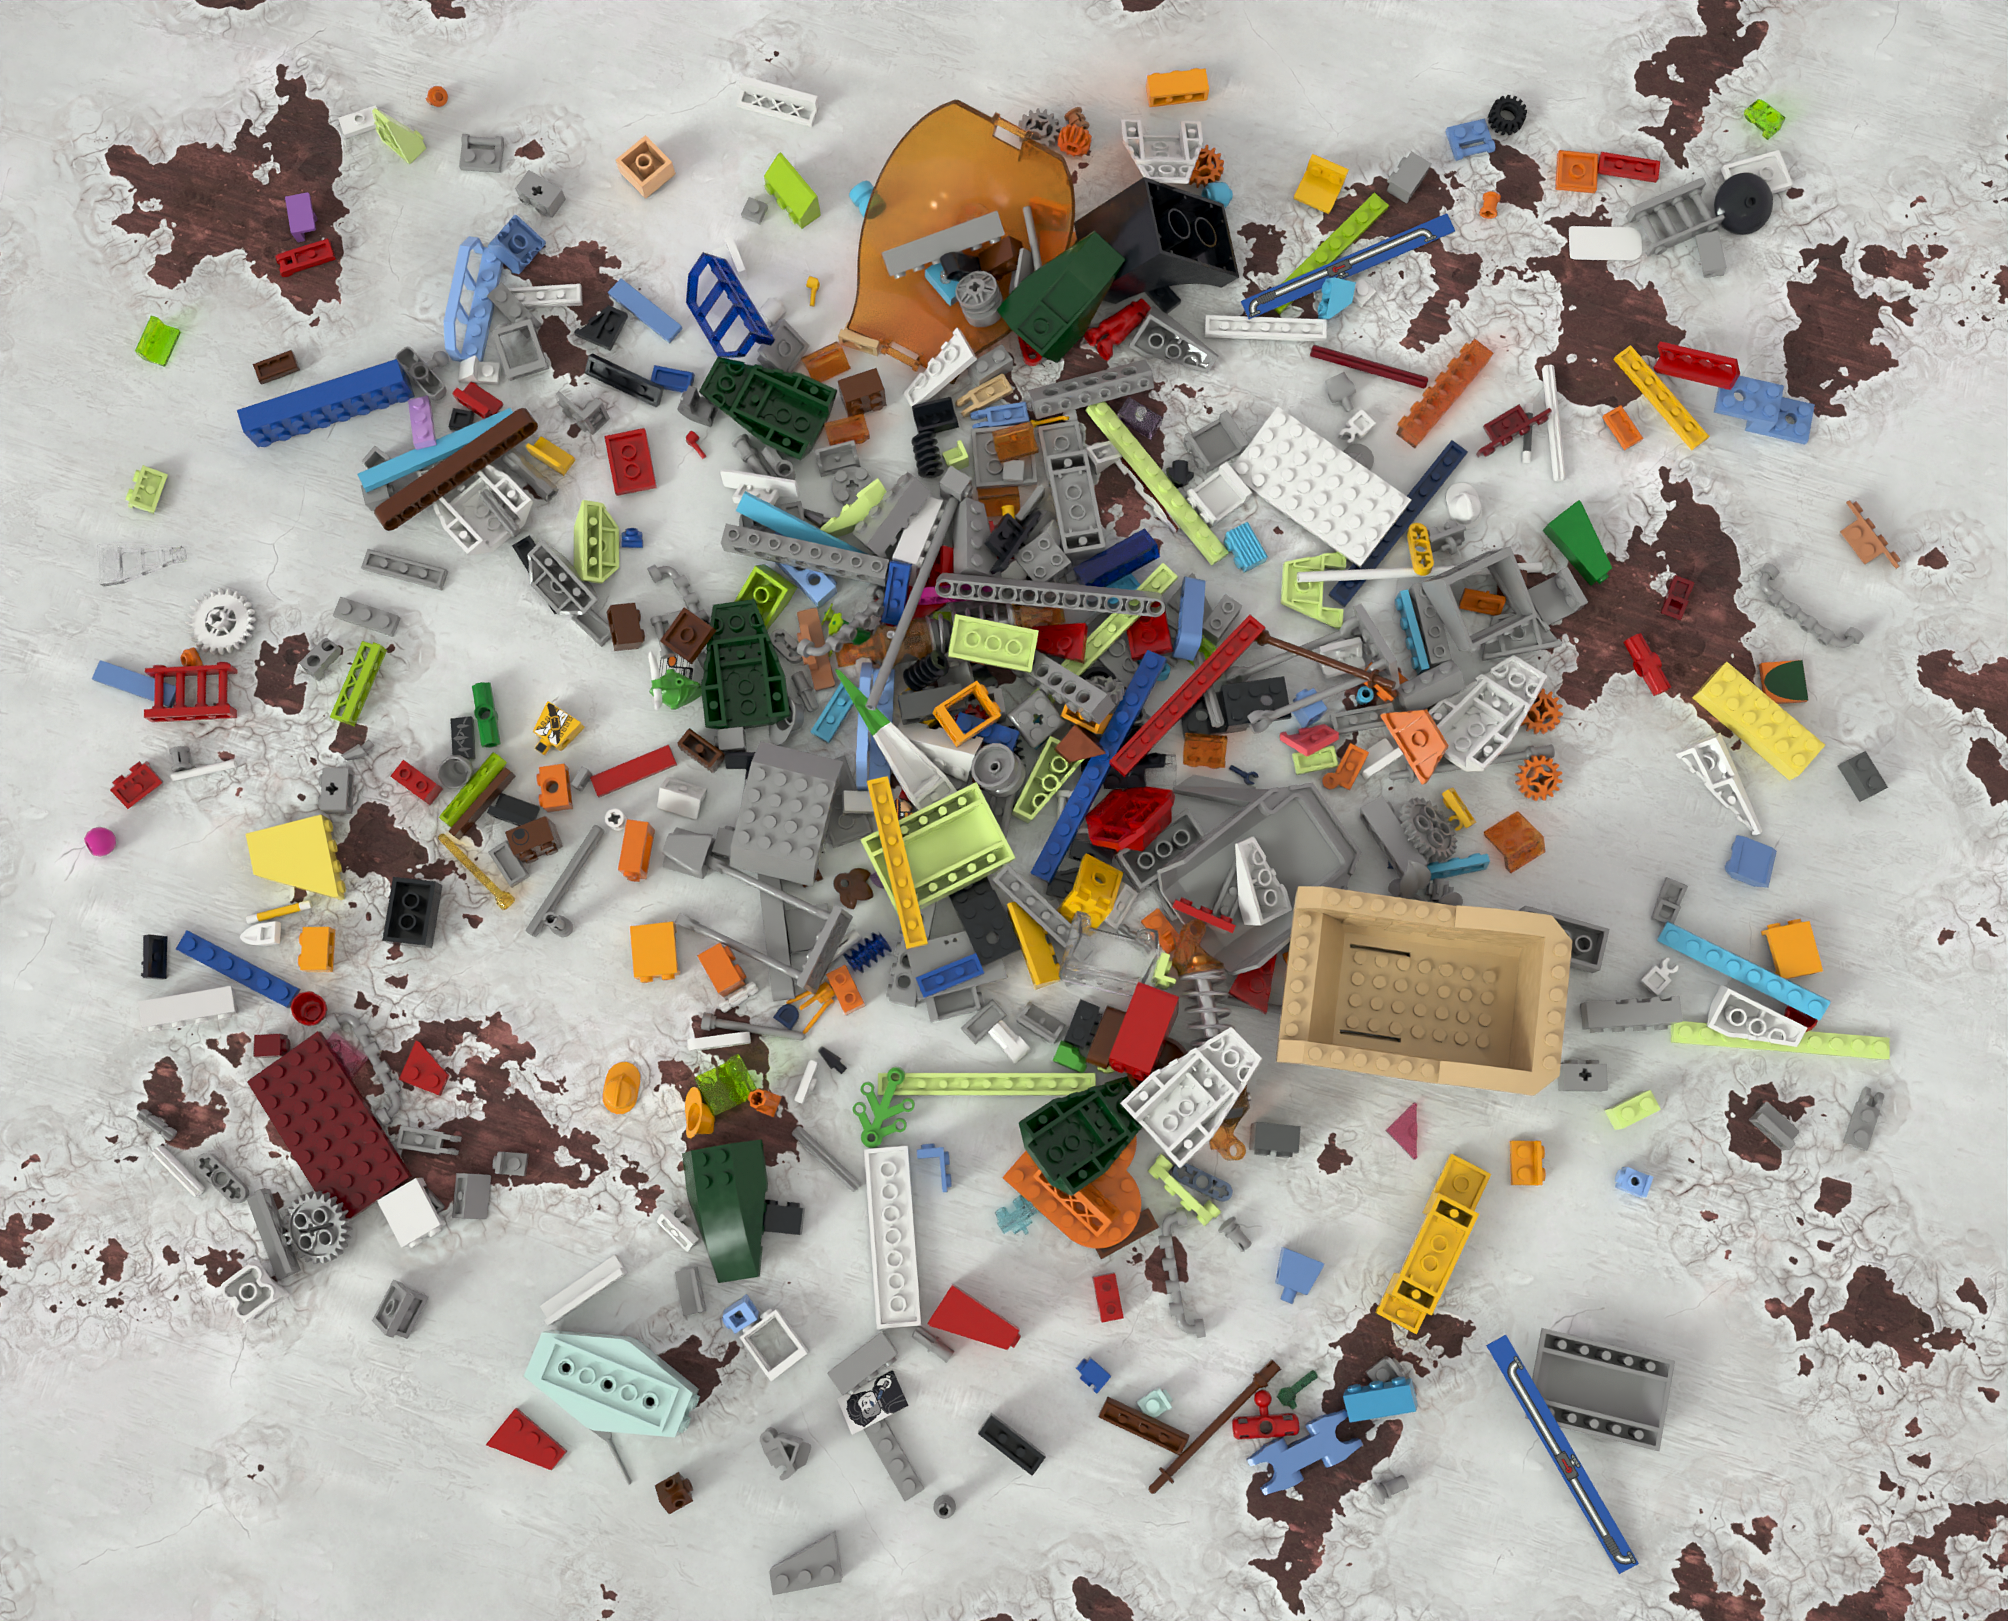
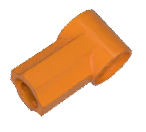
M758 1088L750 1092L748 1096L751 1107L771 1117L775 1116L782 1099L779 1095Z

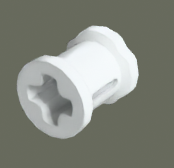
M618 809L609 810L605 815L606 824L615 831L625 829L626 816ZM616 816H618V817L620 818V819H618V823H617V824L614 823V821H615V818H614V817H616Z

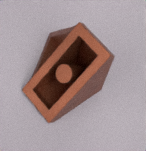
M1074 725L1054 749L1069 764L1073 761L1106 754L1096 736L1079 725Z

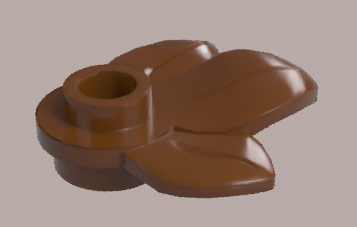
M854 868L849 873H840L834 878L833 887L840 894V901L845 907L854 909L857 900L865 901L873 898V891L869 884L866 883L871 875L868 870ZM842 880L848 882L847 887L841 885Z

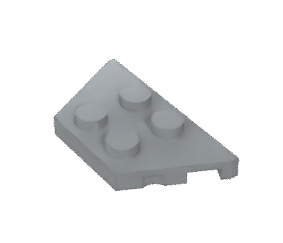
M1512 612L1493 616L1491 618L1490 626L1514 615L1515 613ZM1537 613V617L1530 620L1531 624L1521 628L1517 626L1514 628L1513 633L1505 636L1501 634L1497 636L1498 640L1489 644L1485 643L1482 661L1560 647L1562 641L1560 639L1557 640L1551 633V628L1546 622L1541 620L1540 615Z

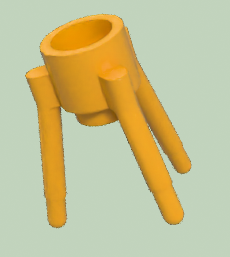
M826 981L820 984L812 998L799 1007L800 1010H803L816 1000L820 1004L825 1002L803 1030L804 1034L815 1024L826 1008L834 1002L832 998L836 994ZM809 991L803 992L795 996V999L788 1000L786 1004L796 1002L812 993Z

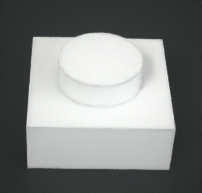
M1361 278L1355 285L1353 301L1362 308L1375 295L1376 291Z

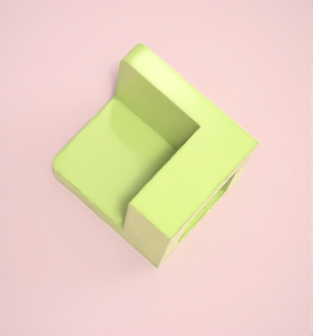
M961 440L957 441V447L942 453L947 468L952 466L960 470L969 466V457Z

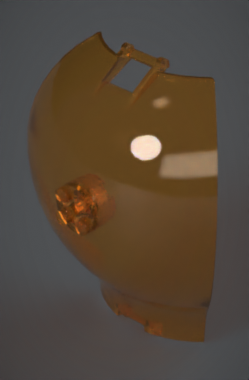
M952 100L927 113L909 129L896 145L881 170L871 193L859 240L857 293L847 329L862 336L878 340L883 345L881 354L890 355L912 367V370L915 372L918 371L920 365L927 369L928 362L932 357L935 359L942 351L940 347L945 341H950L954 336L953 331L956 328L962 331L975 356L1003 339L1013 330H1011L1002 317L999 321L987 327L970 325L965 319L959 302L957 301L952 306H949L925 278V269L932 265V261L924 264L925 268L914 272L912 268L905 271V276L897 279L894 278V275L889 277L881 255L882 252L994 211H998L1005 235L1000 236L1001 240L1010 235L1021 241L1023 248L1031 252L1023 207L1031 206L1043 266L1069 248L1074 229V186L1064 157L1031 139L1032 131H1026L1000 117L1001 114L995 112L993 117H990L960 100ZM997 126L1022 138L1021 149L996 137ZM989 241L981 243L982 248L974 251L967 248L962 251L963 254L979 257L978 254L995 243L990 244ZM1012 272L996 281L1004 300L1009 296ZM895 342L919 355L918 358L914 360L892 348V343ZM958 375L957 377H955V378L950 382V384H955V382H956L957 378L959 377V375Z

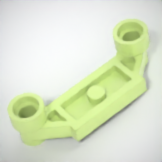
M1160 1154L1155 1159L1156 1162L1150 1167L1148 1172L1156 1180L1160 1177L1166 1183L1164 1188L1172 1196L1177 1194L1182 1199L1180 1203L1189 1212L1193 1209L1198 1214L1196 1218L1204 1226L1214 1217L1217 1218L1221 1211L1210 1200L1202 1206L1168 1173L1174 1165L1164 1155Z

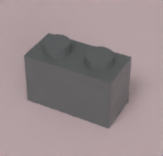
M1866 751L1838 765L1859 802L1888 788Z

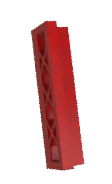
M1661 341L1657 346L1660 357L1654 366L1656 373L1728 390L1733 388L1740 376L1738 361L1735 358Z

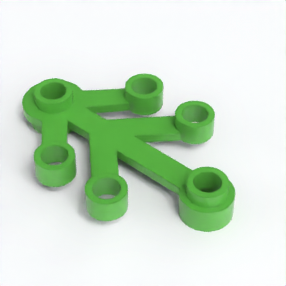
M893 1067L889 1070L887 1074L889 1083L880 1104L874 1093L873 1083L864 1082L861 1086V1093L867 1097L875 1116L873 1123L871 1124L865 1112L866 1105L863 1102L855 1103L852 1110L859 1117L864 1130L861 1134V1141L868 1148L878 1147L884 1136L894 1132H903L907 1127V1122L903 1118H898L893 1124L880 1128L883 1120L903 1111L910 1112L915 1107L913 1099L905 1098L902 1103L888 1108L897 1085L901 1084L905 1079V1072L901 1067ZM898 1073L900 1076L899 1080H894L892 1074ZM869 1085L871 1092H865L864 1086ZM904 1102H911L912 1107L909 1109L905 1108ZM861 1105L863 1112H857L856 1106ZM899 1121L904 1124V1128H897L896 1123ZM874 1134L876 1139L870 1141L868 1135Z

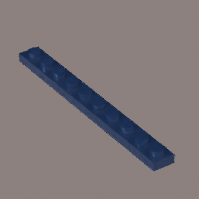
M1451 440L1407 495L1411 499V503L1360 568L1353 563L1348 570L1376 569L1467 455L1468 451ZM1366 580L1338 581L1329 593V596L1343 607H1346Z

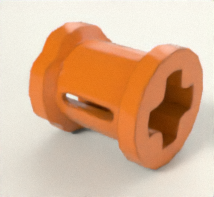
M1486 192L1482 197L1484 203L1479 214L1483 218L1492 219L1497 217L1498 212L1496 208L1497 203L1501 200V196L1496 192Z

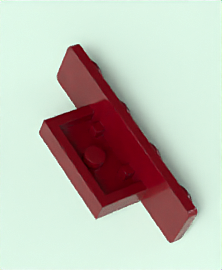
M1519 404L1486 423L1483 428L1492 442L1479 449L1476 453L1477 457L1479 458L1482 455L1487 457L1496 451L1495 448L1502 445L1504 447L1511 443L1514 436L1518 434L1523 436L1531 430L1530 427L1536 423L1538 426L1549 420L1548 416L1552 410L1548 408L1529 420Z

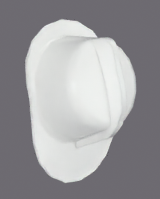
M1466 483L1453 484L1446 493V503L1451 520H1455L1458 525L1464 524L1466 529L1476 527L1482 518L1481 502L1476 490Z

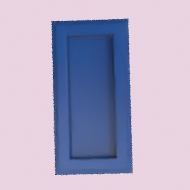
M654 365L650 381L663 386L666 390L683 393L687 391L689 385H693L695 375L693 372Z

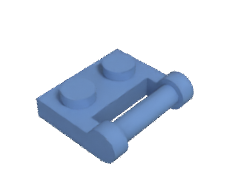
M1485 118L1447 127L1445 131L1456 161L1462 160L1466 156L1495 151V143L1491 138ZM1478 142H1484V144L1472 146L1464 149L1461 148L1462 146Z

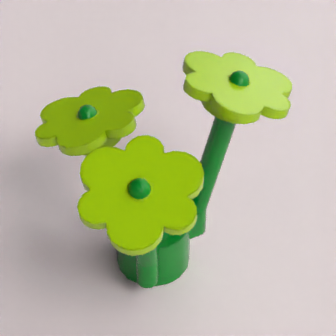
M832 603L828 611L824 613L825 617L821 623L823 625L825 620L828 622L831 620L828 626L830 628L829 636L837 633L842 625L849 624V622L841 618L842 613L834 614ZM858 627L856 629L857 635L852 640L853 644L843 643L842 648H853L859 650L860 646L866 648L870 639V632ZM833 650L828 652V657H831Z

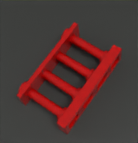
M217 662V665L183 667L154 665L153 668H145V673L155 678L154 706H152V709H144V718L150 722L237 718V710L227 703L228 674H237V669L230 663ZM206 675H219L218 703H216V706H208L206 704ZM185 676H197V704H195V707H187L185 705ZM164 677H176V705L173 708L163 706Z

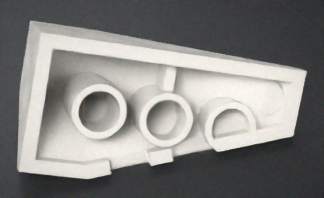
M1251 836L1236 843L1238 904L1244 925L1261 926L1291 911L1292 908L1287 890L1277 880L1275 870L1269 867L1266 862V855L1255 837Z
M1723 985L1720 986L1711 1003L1707 1022L1709 1028L1728 1037L1758 1040L1794 1047L1799 1045L1807 1030V1027Z

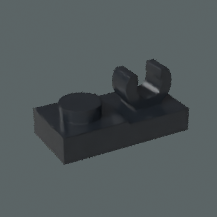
M143 935V961L141 962V965H143L141 976L143 978L167 979L168 936Z

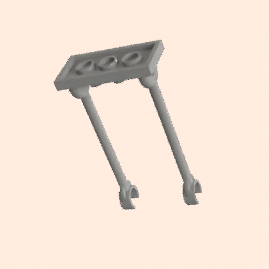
M1362 604L1353 606L1355 616L1346 620L1340 630L1299 646L1311 651L1341 638L1347 640L1360 637L1365 653L1372 657L1373 664L1369 666L1367 671L1371 673L1374 669H1378L1380 671L1379 676L1396 682L1393 690L1400 688L1397 660ZM1287 651L1250 667H1230L1224 673L1227 678L1226 684L1245 682L1251 675L1299 655ZM1354 677L1277 710L1254 711L1247 716L1251 722L1250 728L1254 734L1261 733L1275 719L1365 683L1367 680Z
M708 855L704 865L721 874L725 873L827 922L824 928L818 932L816 936L817 942L814 948L808 952L807 962L802 972L701 925L698 921L681 913L678 914L675 923L693 932L696 931L723 945H728V947L797 979L796 985L816 994L853 916L835 905L831 912L816 907Z

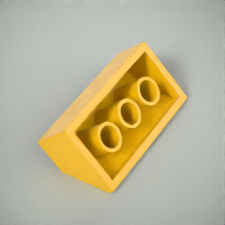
M1016 902L1008 903L1007 912L1035 990L1060 982L1059 976L1063 974L1059 963H1054L1052 956L1055 955L1052 943L1047 944L1045 935H1048V932Z

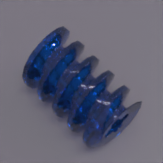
M872 932V940L865 937V946L858 942V951L850 948L851 956L846 953L843 954L855 973L856 970L864 973L863 965L871 968L870 960L877 963V955L884 958V950L892 952L891 947L880 932L879 935Z

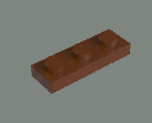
M1147 1208L1140 1212L1138 1222L1127 1238L1114 1246L1095 1249L1102 1260L1158 1229L1159 1226L1151 1211Z

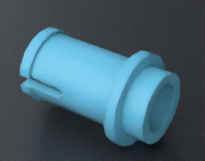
M1367 686L1361 687L1357 692V702L1360 705L1364 703L1366 705L1374 697L1373 690Z

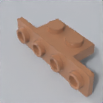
M1850 500L1847 501L1846 504L1858 519L1841 530L1840 533L1862 562L1867 564L1884 553L1896 569L1899 568L1898 562L1901 561L1894 551L1891 553L1885 547L1888 545V542L1882 534L1879 536L1875 534L1873 529L1876 526L1869 518L1866 520L1860 514L1863 512V509L1857 501L1854 503Z
M817 608L797 612L800 625V633H797L799 643L803 639H808L815 644V648L822 647L825 644ZM828 653L822 656L810 655L807 658L802 656L804 665H809L816 691L835 687Z

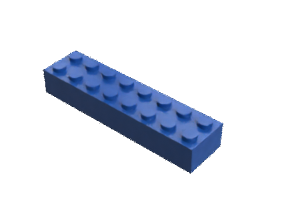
M394 359L238 409L237 413L243 433L257 447H267L277 441L289 440L292 436L298 434H308L311 430L317 428H327L333 423L348 421L351 417L357 415H367L370 411L376 409H386L392 404L407 402L410 398L415 397L408 374L399 361Z

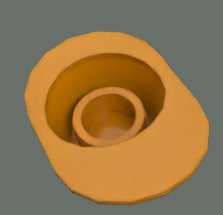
M619 1062L613 1065L606 1075L603 1103L612 1113L625 1114L636 1104L640 1087V1073L633 1064Z
M692 1087L685 1101L686 1135L690 1139L696 1134H712L715 1122L713 1109L702 1103L699 1089Z

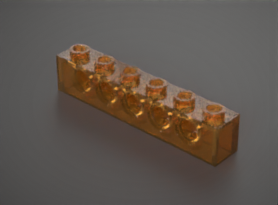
M1475 338L1470 344L1466 342L1459 351L1461 355L1458 358L1454 357L1447 365L1449 369L1437 376L1434 387L1429 386L1422 394L1424 397L1422 401H1416L1409 410L1411 411L1408 417L1404 415L1398 422L1397 426L1399 428L1396 434L1413 448L1418 446L1493 356L1494 353ZM1464 361H1469L1472 365H1467ZM1452 375L1457 376L1460 380L1453 379ZM1439 390L1446 391L1447 395L1441 394ZM1427 404L1433 405L1435 409H1429ZM1414 419L1421 420L1423 424H1417Z

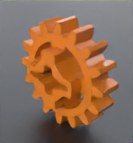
M1208 145L1204 149L1201 148L1189 185L1196 183V188H1199L1200 184H1203L1205 188L1208 183L1220 180L1224 170V160H1220L1221 153L1215 154L1216 148L1208 150Z
M1542 688L1536 701L1521 726L1527 725V732L1532 728L1534 729V734H1537L1540 730L1542 734H1545L1548 730L1552 731L1555 729V725L1561 722L1558 718L1562 717L1563 713L1558 710L1563 705H1557L1556 702L1559 698L1553 699L1552 691L1545 694V689ZM1551 718L1548 723L1543 724L1544 719Z
M1532 755L1531 761L1524 759L1525 765H1518L1521 772L1515 773V775L1520 780L1515 781V784L1521 785L1518 791L1521 793L1525 792L1524 796L1526 798L1532 796V800L1537 801L1540 797L1541 800L1545 801L1546 795L1553 797L1552 791L1560 790L1556 785L1563 782L1558 779V776L1563 773L1556 770L1559 764L1553 763L1552 758L1548 757L1546 759L1544 755H1540L1538 759L1537 756ZM1541 764L1546 765L1550 770L1544 771ZM1539 774L1543 775L1541 778H1539V782L1535 781L1536 778L1539 777ZM1527 785H1534L1536 791H1532Z

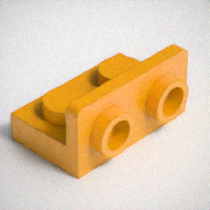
M1510 1141L1511 1185H1543L1546 1177L1545 1168H1542L1545 1148L1541 1145V1141Z

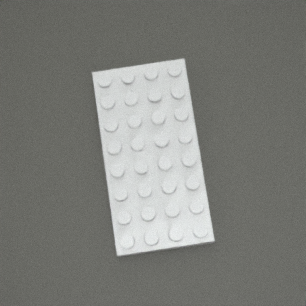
M1280 407L1275 409L1231 467L1250 490L1360 568L1411 503L1410 498Z

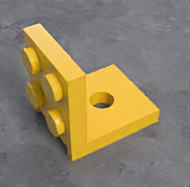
M1086 853L1082 858L1072 891L1056 910L1078 931L1091 936L1113 910L1123 872ZM1095 877H1096V878H1099V879L1101 880L1102 884H1101V883H1098V882L1095 880Z

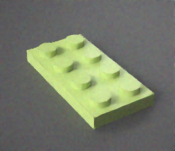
M955 614L947 657L1031 673L1039 630Z

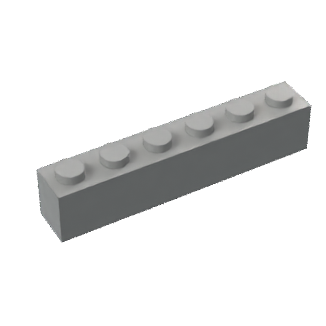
M994 211L884 251L881 255L889 277L894 275V278L897 279L905 276V271L913 268V271L916 272L924 269V264L931 261L933 265L941 263L940 257L946 253L957 252L963 254L962 250L970 248L971 251L982 248L981 243L989 241L990 244L996 243L1001 240L1000 236L1005 235L998 211Z

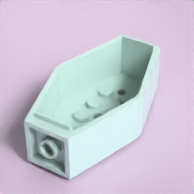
M560 1330L542 1332L524 1374L527 1380L582 1425L594 1431L676 1437L683 1433L684 1430H687L691 1421V1417H688L689 1413L696 1408L700 1398L697 1395L699 1389L638 1339L630 1336ZM565 1363L571 1366L569 1372L563 1371L562 1367ZM606 1380L612 1381L611 1389L605 1388L604 1383ZM648 1397L654 1398V1405H647L646 1400Z

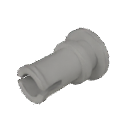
M1231 1217L1220 1226L1218 1232H1225L1226 1238H1230L1240 1251L1244 1252L1251 1246L1252 1242L1242 1233L1240 1226L1234 1223L1236 1218Z
M1403 1475L1387 1482L1381 1481L1380 1485H1377L1376 1482L1372 1483L1373 1493L1381 1505L1385 1503V1498L1391 1499V1495L1409 1488L1407 1480Z
M948 1495L939 1496L933 1506L935 1514L942 1519L950 1518L956 1509L955 1501L952 1497Z

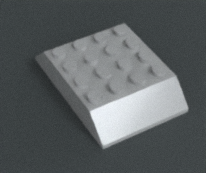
M760 741L751 762L731 843L730 866L813 887L844 762Z
M1541 1328L1532 1380L1559 1427L1660 1451L1675 1361Z

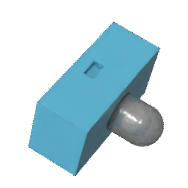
M941 263L932 264L925 269V278L949 306L956 303L958 300L955 290L959 282L946 278Z

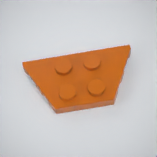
M1427 709L1381 714V718L1422 785L1426 784L1449 746Z

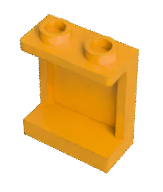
M1801 919L1787 921L1788 925L1781 926L1780 923L1767 925V930L1761 931L1762 936L1766 935L1776 969L1775 974L1785 979L1823 971L1810 921L1801 922Z
M673 921L630 926L634 978L640 980V983L653 982V978L662 977V980H673L675 976L680 975L675 938L677 929Z

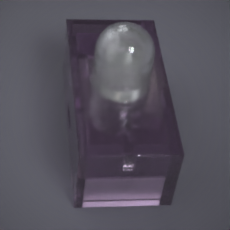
M1130 397L1125 401L1117 415L1124 424L1150 440L1154 437L1163 421V417Z

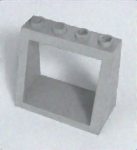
M1511 546L1487 551L1421 583L1459 651H1476L1481 648V644L1492 643L1498 640L1497 636L1501 634L1502 636L1514 632L1515 627L1527 626L1531 624V619L1537 617ZM1487 567L1515 614L1469 636L1450 584Z

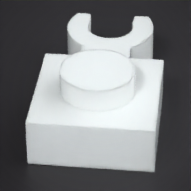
M1361 409L1347 422L1346 426L1348 428L1340 432L1339 438L1348 435L1350 439L1346 445L1349 446L1353 443L1355 436L1361 439L1375 426L1376 422Z
M1669 957L1661 961L1660 969L1656 965L1653 966L1639 981L1654 996H1658L1672 981L1668 975L1677 972L1679 968L1677 965L1672 969L1667 968V962L1670 961Z

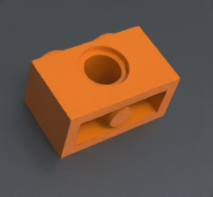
M565 764L539 767V774L536 777L537 784L541 786L542 794H539L540 806L547 812L573 809L569 768ZM558 784V790L550 793L551 785Z
M846 965L826 974L846 1015L866 1006Z

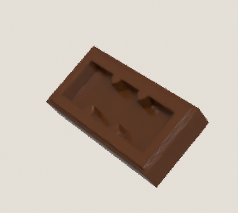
M292 350L253 364L261 385L300 371Z

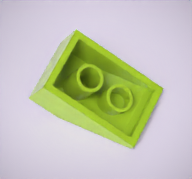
M766 564L756 565L734 602L755 599L765 627L768 630L788 605L798 587Z

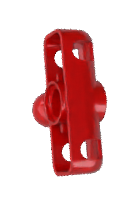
M1259 1390L1254 1396L1255 1404L1259 1406L1260 1415L1240 1416L1232 1420V1432L1237 1440L1295 1436L1300 1430L1296 1414H1269L1268 1406L1272 1401V1397L1266 1390ZM1292 1415L1293 1420H1284L1283 1416ZM1238 1419H1247L1248 1423L1239 1424ZM1263 1421L1271 1422L1272 1428L1269 1432L1264 1433L1260 1431V1424Z

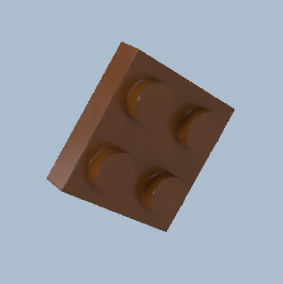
M684 607L660 642L690 664H693L716 632V629Z

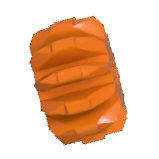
M1067 124L1066 127H1062L1059 133L1057 145L1067 155L1071 154L1073 157L1076 155L1082 157L1090 149L1092 136L1088 130L1083 129V126L1078 127L1076 124L1074 126Z

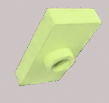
M1334 745L1324 747L1308 757L1300 752L1292 754L1296 775L1339 766Z

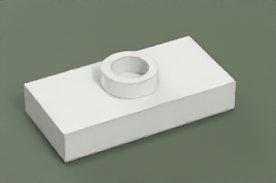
M376 105L338 118L345 138L373 130L377 127L374 124L375 119L372 113L374 108L378 109Z
M813 1060L808 1062L794 1099L800 1104L804 1105L809 1090L813 1091L817 1079L814 1077L819 1066L818 1062Z

